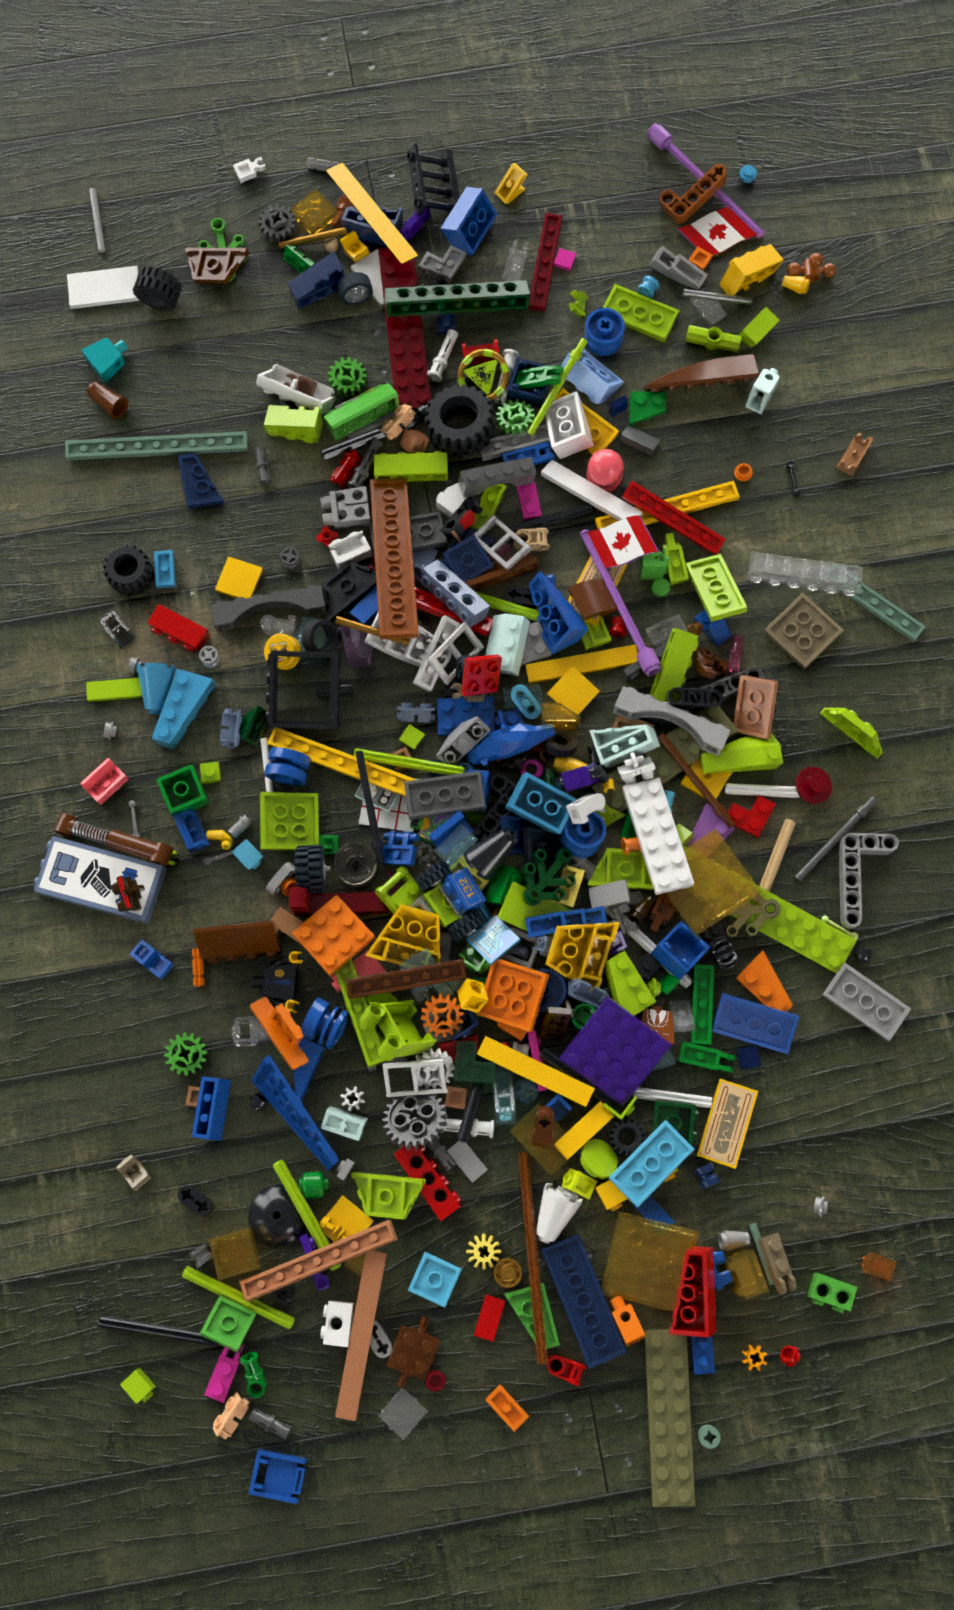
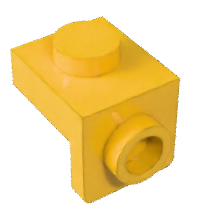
M355 231L340 239L345 253L355 263L370 254L368 248L359 240Z

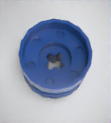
M318 997L307 1013L301 1030L304 1037L313 1040L320 1034L319 1044L323 1045L327 1040L326 1048L331 1050L344 1033L349 1012L343 1010L339 1016L340 1007L337 1006L330 1013L331 1003Z

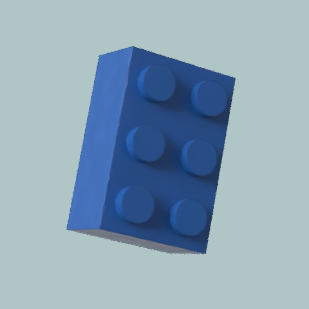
M466 187L440 229L452 246L466 252V255H473L498 213L482 188Z

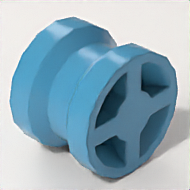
M645 276L643 283L638 286L637 291L643 296L652 298L654 291L658 290L660 285L652 276Z

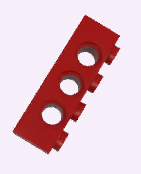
M422 1145L418 1146L417 1151L414 1146H411L410 1150L403 1146L394 1153V1156L409 1177L423 1179L427 1173L434 1175V1183L431 1185L424 1184L420 1193L440 1221L444 1220L461 1207L459 1202L462 1200L455 1191L450 1192L447 1187L450 1183L443 1174L438 1175L435 1170L438 1166L431 1157L429 1159L426 1158L423 1154L426 1149ZM416 1156L421 1157L423 1160L420 1168H414L411 1164L412 1159ZM438 1190L446 1192L447 1197L443 1202H438L435 1198V1193Z

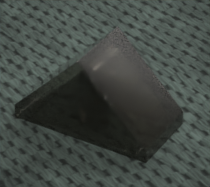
M114 609L98 619L103 629L120 649L135 638Z

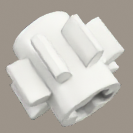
M356 1086L353 1091L346 1088V1095H340L342 1098H345V1102L341 1105L345 1106L348 1104V1111H351L352 1107L360 1110L358 1105L365 1103L361 1099L364 1092L357 1093ZM353 1094H355V1097H357L358 1100L354 1101L353 1104H351V1101L348 1100V1097L353 1096Z

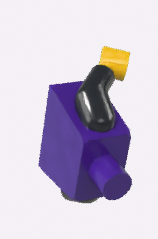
M596 763L561 773L562 777L554 780L555 788L564 793L599 781L603 783V791L605 793H608V789L615 791L614 780L609 778L601 766H596Z

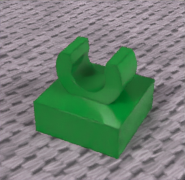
M319 835V844L322 845L325 856L339 855V835Z

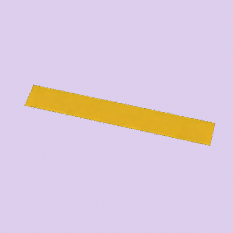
M343 163L326 170L401 264L418 256Z

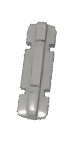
M308 157L306 162L307 168L314 169L315 167L316 170L326 171L340 164L321 159L315 160V158Z

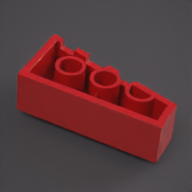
M693 1246L686 1250L681 1283L677 1292L678 1298L669 1334L709 1338L716 1332L714 1247Z

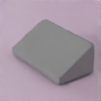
M626 880L589 888L592 908L604 906L606 909L630 903V890Z

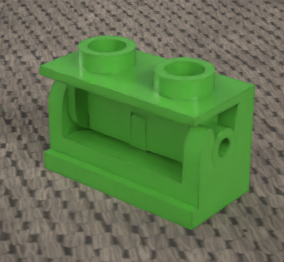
M666 549L663 550V554L659 551L658 553L641 557L640 580H656L663 578L664 574H667L669 556H666Z

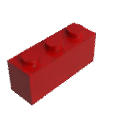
M158 604L147 622L152 633L158 636L161 634L166 636L169 642L173 644L179 643L183 645L185 650L191 653L193 651L199 653L210 636L207 628Z

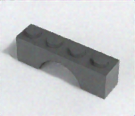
M532 457L463 470L460 472L458 482L463 497L481 494L487 488L501 483H512L516 487L532 484L536 476V470Z

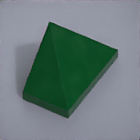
M255 705L242 717L239 729L241 739L258 748L268 722H266L267 710Z

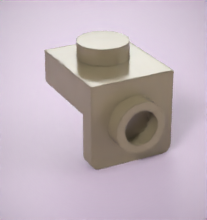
M133 1155L123 1159L116 1167L135 1191L151 1179L141 1161Z

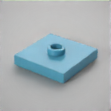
M424 1252L408 1291L445 1308L462 1268Z

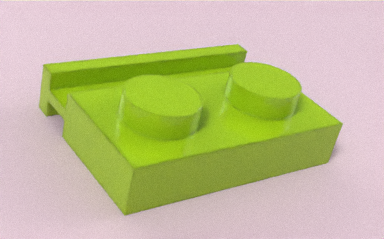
M602 617L597 626L584 621L588 628V631L581 638L585 650L611 642L610 634Z

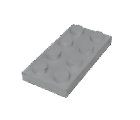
M846 963L842 965L822 994L826 999L886 1041L891 1040L911 1010L910 1007Z

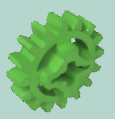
M341 357V362L335 360V367L330 366L331 372H328V380L334 390L337 389L339 395L344 392L345 396L348 395V392L354 395L355 390L361 392L360 386L365 387V381H367L366 368H363V363L358 364L356 358L351 361L350 357L346 361H344L343 357Z
M516 399L515 402L509 400V404L502 403L503 408L498 407V412H496V423L500 430L505 429V434L512 432V435H515L516 432L522 435L523 430L527 432L528 427L531 426L535 419L534 409H531V404L526 405L525 400L519 403V399Z
M186 1032L183 1033V1037L177 1034V1040L170 1039L169 1041L172 1045L165 1046L169 1050V1053L164 1054V1057L169 1058L165 1063L166 1065L172 1064L170 1070L175 1071L177 1069L178 1075H181L183 1071L185 1076H189L190 1071L193 1074H197L196 1068L203 1069L201 1063L207 1062L203 1058L204 1055L208 1054L207 1051H203L207 1045L205 1043L200 1044L202 1041L201 1037L195 1040L194 1033L190 1037H188ZM185 1041H191L196 1045L187 1046ZM178 1047L176 1054H174L175 1048ZM185 1050L190 1052L188 1054V1059L182 1057L185 1054ZM197 1054H199V1057H198L197 1061L195 1062V1061H194V1060H195V1057H196ZM185 1062L187 1067H180L177 1063Z

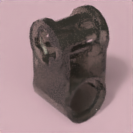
M429 268L423 269V275L420 281L416 283L418 286L451 285L450 278L447 275L440 274Z

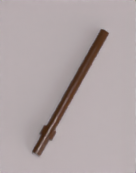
M664 733L658 736L659 741L713 807V812L717 817L720 816L729 828L735 823L727 814V809L723 804H719Z

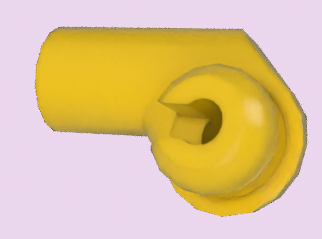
M224 830L207 831L206 836L208 840H219L222 842L221 846L223 849H231L233 838Z

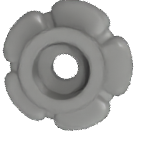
M131 657L127 671L131 672L132 675L136 674L138 663H141L142 667L139 657Z
M113 722L105 723L103 737L109 738L108 740L111 737H115L117 726H113Z

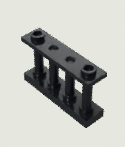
M414 143L411 149L408 150L406 158L409 163L416 214L420 216L427 207L445 210L447 216H449L460 198L452 150L445 149L440 157L419 154L418 144ZM420 162L437 164L440 167V172L421 169ZM423 177L441 180L443 188L425 185ZM425 192L443 195L445 203L426 200Z

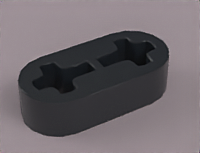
M512 586L506 590V601L528 608L537 607L533 602H530L531 591L529 588ZM513 592H515L517 596L515 597V599H511L510 596Z
M185 1185L179 1189L178 1199L193 1212L200 1216H206L212 1212L213 1202L195 1187ZM191 1190L190 1194L195 1199L191 1200L190 1198H187L185 1200V1195L183 1194V1191ZM197 1201H199V1202H201V1203L207 1202V1205H206V1206H207L208 1210H207V1211H206V1210H203V1211L201 1212V1211H200V1208H201V1207H200L196 1202H197Z

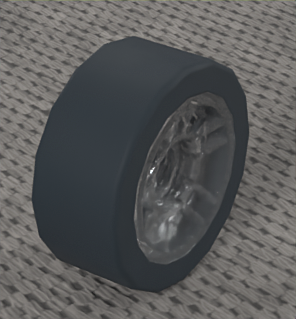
M361 272L347 274L337 284L340 299L347 305L361 304L367 301L373 294L370 278Z

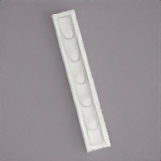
M553 460L541 471V476L618 521L634 515L642 516V511Z

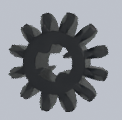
M718 937L709 943L712 956L721 970L730 969L738 963L735 950L727 937Z

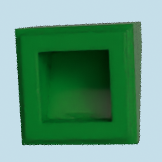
M666 974L660 980V993L667 997L680 983V980L671 974Z

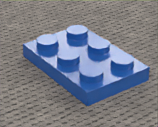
M494 696L485 697L483 702H465L464 697L459 699L437 698L438 737L449 736L461 723L474 717L480 718L491 729L490 732L495 731Z

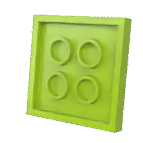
M260 792V850L295 851L297 846L319 844L318 793Z

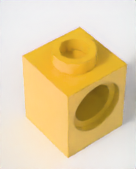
M467 978L457 990L461 1008L464 1010L479 1013L488 1001L485 986L482 982Z

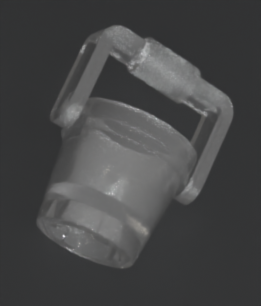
M236 1017L234 1019L232 1038L236 1046H254L258 1042L271 1040L256 1017ZM250 1023V1039H238L240 1037V1026L238 1024Z

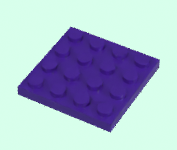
M607 996L559 1058L623 1107L672 1045Z

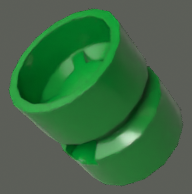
M589 1004L576 1006L573 1010V1018L570 1019L572 1026L580 1031L596 1011L595 1008Z

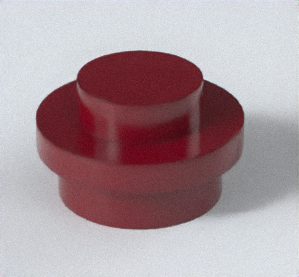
M439 1370L430 1371L425 1380L426 1387L432 1392L441 1391L446 1384L445 1375Z

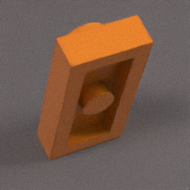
M501 1384L485 1399L513 1431L529 1417Z

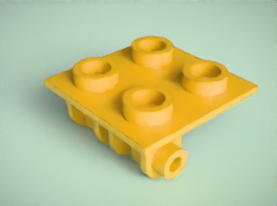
M342 1195L319 1225L327 1237L333 1242H337L368 1229L374 1220L366 1216L363 1211Z

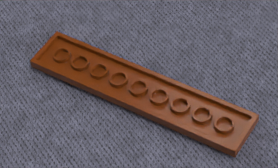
M407 479L370 480L380 639L418 638Z

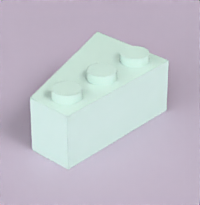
M647 724L614 729L589 730L600 763L607 768H612L623 763L625 760L631 759L630 753L632 752L637 757L660 747L654 728Z

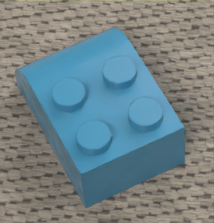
M526 772L522 774L505 808L549 832L561 834L570 816L566 806L577 799Z

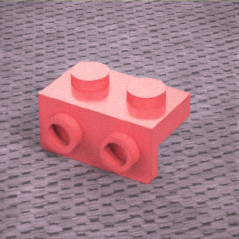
M107 758L80 785L102 805L129 778Z

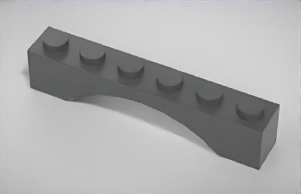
M316 584L309 585L307 588H291L289 591H273L268 595L256 594L251 598L239 597L235 598L234 601H217L215 604H211L213 623L217 632L235 629L250 615L269 608H291L307 615L327 612L322 586Z

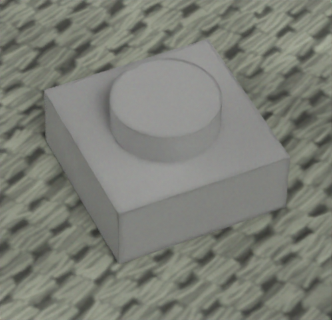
M348 1158L346 1161L342 1160L336 1170L339 1172L337 1177L345 1181L356 1163Z

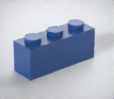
M202 1076L192 1137L222 1140L231 1080Z

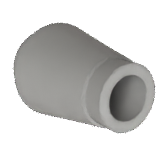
M724 1230L723 1233L718 1234L719 1247L721 1250L730 1251L749 1245L748 1232Z

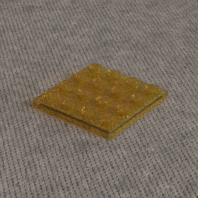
M715 828L684 849L694 885L667 892L666 895L689 928L697 936L759 895L761 890Z
M618 1212L601 1286L603 1294L613 1297L622 1295L625 1300L674 1312L686 1250L697 1246L699 1231Z

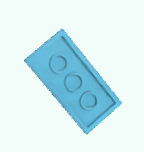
M665 1120L608 1178L638 1208L695 1149Z

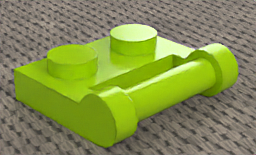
M400 866L396 874L383 886H379L375 890L376 895L393 914L401 904L410 906L423 893L404 866ZM400 879H403L405 883L389 897L387 892Z

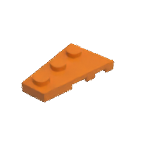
M763 950L735 978L762 1005L785 1012L793 1006Z

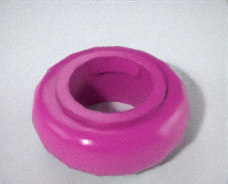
M527 759L521 764L523 768L520 770L521 776L526 773L528 766H535L537 772L533 776L541 778L543 767L538 760Z

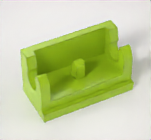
M765 307L738 336H742L741 340L748 347L752 348L780 320Z

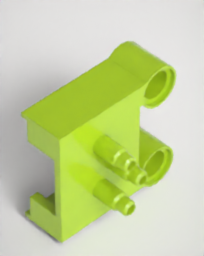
M414 1000L382 1004L372 1002L360 1017L362 1025L366 1028L373 1029L378 1024L386 1039L379 1047L378 1054L383 1060L391 1061L396 1057L422 1054L423 1050L428 1053L437 1041L433 1039L430 1033H427L422 1039L411 1019L417 1012L413 1004Z

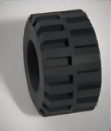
M143 267L140 269L133 287V294L138 300L151 308L162 311L174 310L182 291L181 282L175 276L156 267Z
M123 544L122 548L117 546L115 551H109L110 556L106 555V562H103V572L115 591L117 590L119 594L125 593L126 596H130V593L137 595L138 591H141V593L145 591V586L147 588L150 586L149 581L153 580L152 574H154V570L148 556L141 548H136L132 544L130 547L127 544ZM125 565H138L137 570L132 575L126 577L119 575L120 570Z

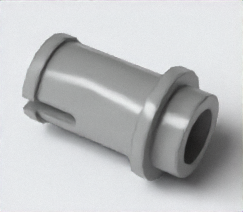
M245 815L240 816V819L228 829L236 839L244 830L251 827L252 822Z

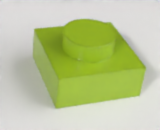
M219 762L200 764L202 784L221 782Z

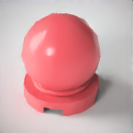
M601 449L595 452L588 462L586 479L609 493L614 492L621 484L623 478L624 463L620 455L611 449Z

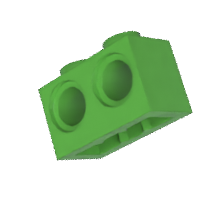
M814 1272L807 1297L813 1298L812 1303L823 1307L824 1303L832 1305L831 1309L844 1313V1310L851 1312L857 1287ZM821 1284L826 1287V1293L823 1296H819L817 1293V1288ZM841 1291L846 1295L843 1303H839L837 1300V1295Z

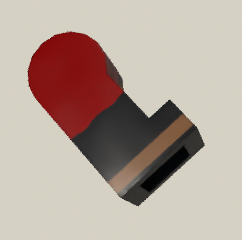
M458 508L450 516L440 530L450 543L459 544L464 540L462 537L463 533L475 521L474 512Z

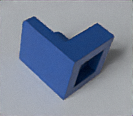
M557 1094L545 1105L553 1110L556 1123L572 1109L560 1094Z

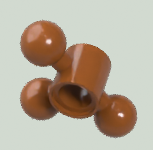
M813 253L808 259L803 261V267L796 262L790 263L787 267V274L789 276H798L800 273H803L806 279H810V282H815L820 279V273L827 278L833 277L836 273V267L832 263H827L820 267L823 263V257L819 253Z

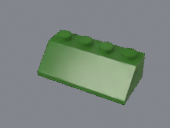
M389 383L385 385L380 384L372 392H365L358 399L345 402L341 408L328 411L324 416L325 424L334 440L337 441L396 410L399 407L398 394Z

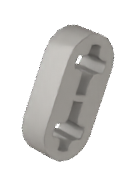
M289 861L286 862L268 883L266 891L275 896L281 890L283 881L291 878L295 873H291V869H295V866Z
M375 1320L374 1326L378 1327L376 1330L378 1338H375L372 1334L370 1346L377 1357L386 1358L392 1351V1343L381 1324ZM380 1339L383 1345L388 1344L389 1347L386 1349V1354L383 1351L378 1352L380 1345L377 1340Z

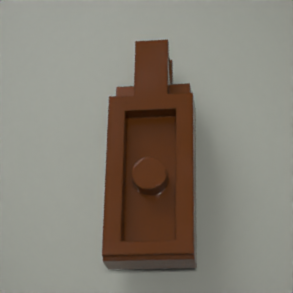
M685 888L660 894L649 918L653 920L649 931L656 934L660 925L666 926Z

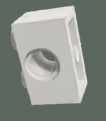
M330 1300L328 1305H324L323 1317H326V1325L322 1326L320 1339H324L323 1344L348 1347L355 1303ZM338 1317L342 1320V1327L340 1329H335L332 1326L333 1318Z

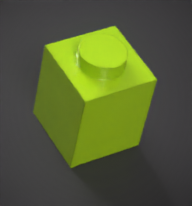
M141 1368L136 1369L120 1384L136 1404L141 1401L145 1403L154 1394L152 1390L156 1387Z

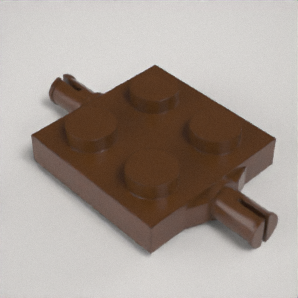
M423 1316L418 1328H410L401 1324L386 1364L388 1367L396 1369L401 1373L397 1386L404 1389L408 1377H418L426 1380L440 1343L439 1338L431 1336L426 1332L430 1319Z

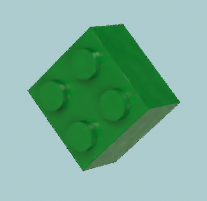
M192 764L156 779L172 816L188 809L193 811L210 804L197 771Z

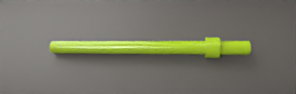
M581 338L575 350L573 349L570 353V359L564 367L563 373L560 374L562 378L561 383L553 386L528 429V435L533 437L573 366L580 360L581 353L588 342L586 339Z

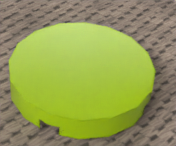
M592 1139L581 1148V1164L590 1176L606 1179L617 1169V1155L607 1142L601 1139Z

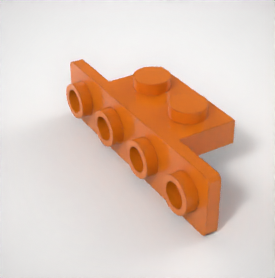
M263 997L250 1005V1009L290 1069L295 1070L306 1064L309 1060L298 1045L304 1035L301 1028L293 1021L289 1010L285 1009L283 1004L274 1008L267 997Z

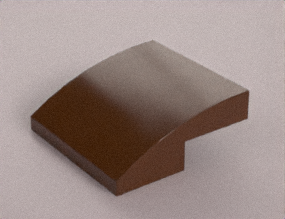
M603 578L583 581L568 587V591L583 621L597 615L603 617L618 611Z

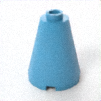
M138 663L137 672L145 710H149V714H160L172 683L175 665L167 668V664L145 663V667H141V663Z

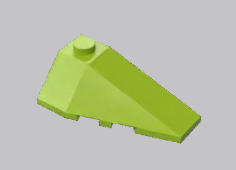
M772 732L768 739L747 735L725 744L720 756L709 752L701 754L703 774L777 769L783 764L781 745Z

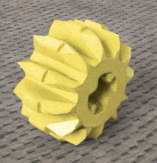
M482 1234V1241H479L478 1236H474L477 1244L475 1245L473 1242L468 1243L469 1246L474 1247V1250L469 1249L466 1251L467 1254L474 1253V1256L468 1259L469 1262L475 1258L477 1259L474 1267L477 1268L479 1263L482 1262V1269L485 1270V1262H488L492 1268L494 1265L491 1259L499 1261V1258L494 1256V1253H501L500 1249L494 1250V1247L498 1246L499 1242L491 1244L493 1240L492 1235L488 1241H485V1234ZM487 1246L489 1255L487 1257L486 1255L484 1257L479 1256V1247Z

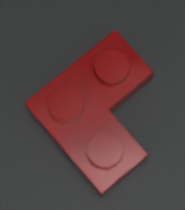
M758 795L750 811L733 802L727 814L734 821L735 824L733 826L758 838L776 803Z

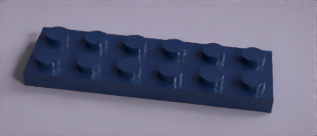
M576 1234L541 1249L588 1368H593L627 1353L580 1235Z

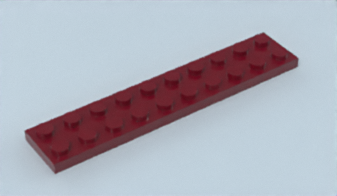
M388 247L378 248L384 307L385 288L418 286L415 258L401 264ZM385 307L393 387L398 394L399 406L406 404L411 406L413 411H416L421 405H428L431 400L421 315L387 317Z

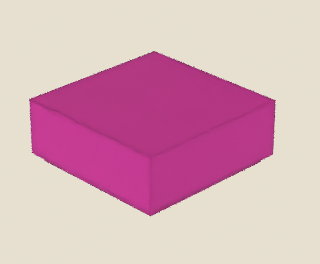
M559 248L554 261V267L571 271L576 253Z

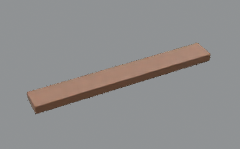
M391 1220L382 1222L240 1281L245 1302L264 1296L398 1240Z
M372 1250L365 1254L335 1417L351 1421H356L386 1262L387 1253Z

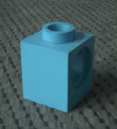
M246 839L231 852L248 870L251 868L256 869L262 863L260 860L263 857L262 854Z

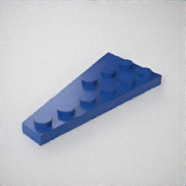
M266 1056L259 1065L251 1082L329 1172L339 1161L337 1154L331 1149L304 1108L302 1101L296 1096L271 1056Z

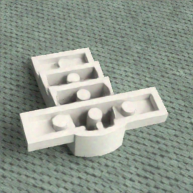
M377 613L371 627L379 629V615ZM445 615L442 616L434 635L418 625V638H410L408 646L391 640L380 639V637L371 634L367 635L365 643L395 658L420 667L413 683L427 691H432L439 674L428 658L461 624ZM449 648L437 658L442 668L448 664L452 653Z

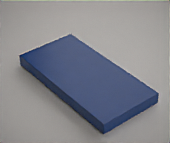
M722 993L713 1021L712 1032L788 1054L799 1016Z

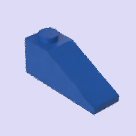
M302 1038L298 1045L309 1061L294 1070L295 1094L301 1101H303L325 1050V1047L305 1038Z

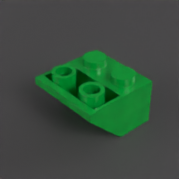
M501 865L495 876L491 879L485 895V902L496 908H501L512 882L527 888V885H524V873L514 867Z

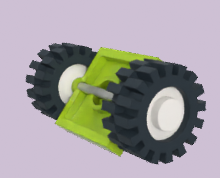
M444 861L436 862L434 865L426 868L424 872H421L415 878V881L422 892L425 893L422 897L433 913L439 915V922L443 929L451 925L448 931L455 942L459 943L481 928L485 921L477 910L463 916L455 910L453 901L445 893L442 884L445 878L452 874Z

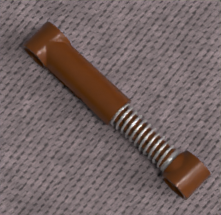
M62 812L54 828V831L67 837L75 835L105 844L107 848L143 858L167 867L174 850L173 847L161 842H152L117 830L107 831L94 825L82 823L78 818Z

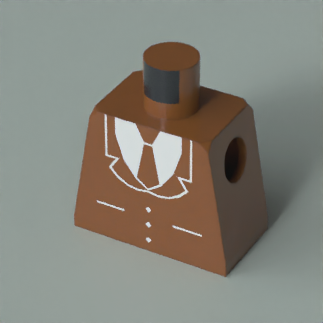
M654 998L656 1002L652 1004L651 1009H644L642 1011L640 1020L673 1046L675 1039L672 1012L663 1011L664 1000Z

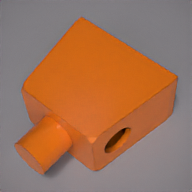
M622 1295L611 1299L610 1301L615 1310L612 1312V1316L626 1347L644 1339L645 1333L632 1305H626ZM626 1314L630 1320L624 1322L621 1316Z

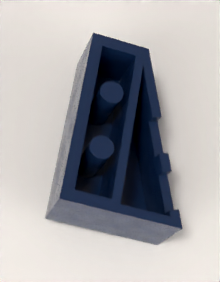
M346 207L341 218V228L347 227L348 234L355 231L360 240L388 247L356 207ZM380 207L381 211L395 228L400 230L403 223V207H397V210H386V207Z
M332 252L288 282L290 294L298 309L338 292L337 284L345 276L344 268L335 252Z

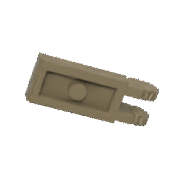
M779 1233L758 1239L771 1280H773L777 1292L783 1295L787 1292V1288L790 1291L796 1290L797 1283L795 1277L791 1274L792 1271Z

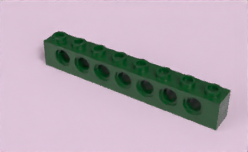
M526 280L385 288L387 317L529 309L530 292Z

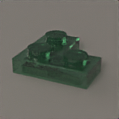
M457 1041L454 1082L495 1083L496 1063L476 1062L477 1042Z

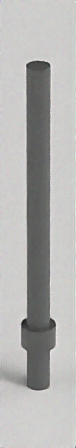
M872 796L863 806L860 805L855 810V814L794 878L800 882L861 818L864 819L869 814L868 811L878 800Z

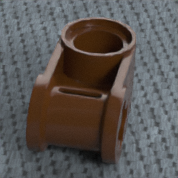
M542 1106L536 1112L532 1137L533 1146L552 1147L554 1112L548 1106Z

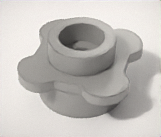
M824 1196L822 1198L816 1197L814 1214H819V1217H823V1213L827 1214L829 1202L825 1201L826 1197Z

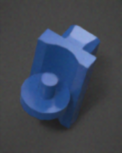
M724 1251L714 1252V1278L717 1290L723 1289L725 1285L734 1280L730 1269L723 1272L719 1271L718 1265L727 1262Z

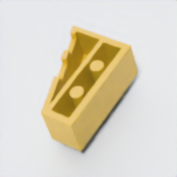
M771 244L764 247L761 246L753 252H747L739 258H733L719 285L727 295L736 296L737 292L742 289L747 291L750 288L748 285L754 281L759 283L775 273L783 258Z

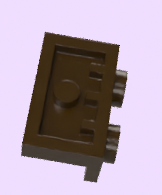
M564 1000L561 1008H547L537 1032L539 1039H562L564 1032L568 1030L570 1019L573 1018V1008L570 1007L569 1000Z

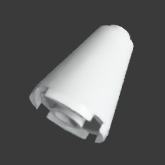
M552 1183L545 1184L536 1228V1234L539 1236L538 1239L548 1244L550 1241L554 1242L583 1201L582 1198L578 1199L579 1196L561 1186H558L557 1189L552 1188Z

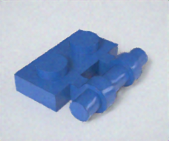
M412 831L384 833V840H388V844H383L384 848L382 850L385 863L381 865L414 866L417 847L411 845V843L419 841L420 835ZM402 841V845H397V842Z

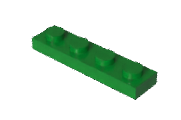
M694 965L691 1044L711 1045L714 966Z

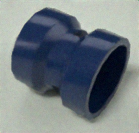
M712 1162L693 1170L700 1179L699 1184L702 1189L720 1182L718 1175L713 1171L714 1166Z

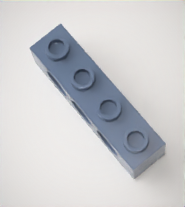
M436 560L422 569L419 582L463 622H466L470 628L486 618L490 605L441 561Z

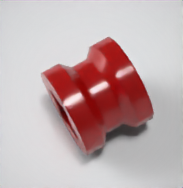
M612 617L610 622L612 627L609 629V634L615 637H626L628 631L626 630L627 626L623 618Z

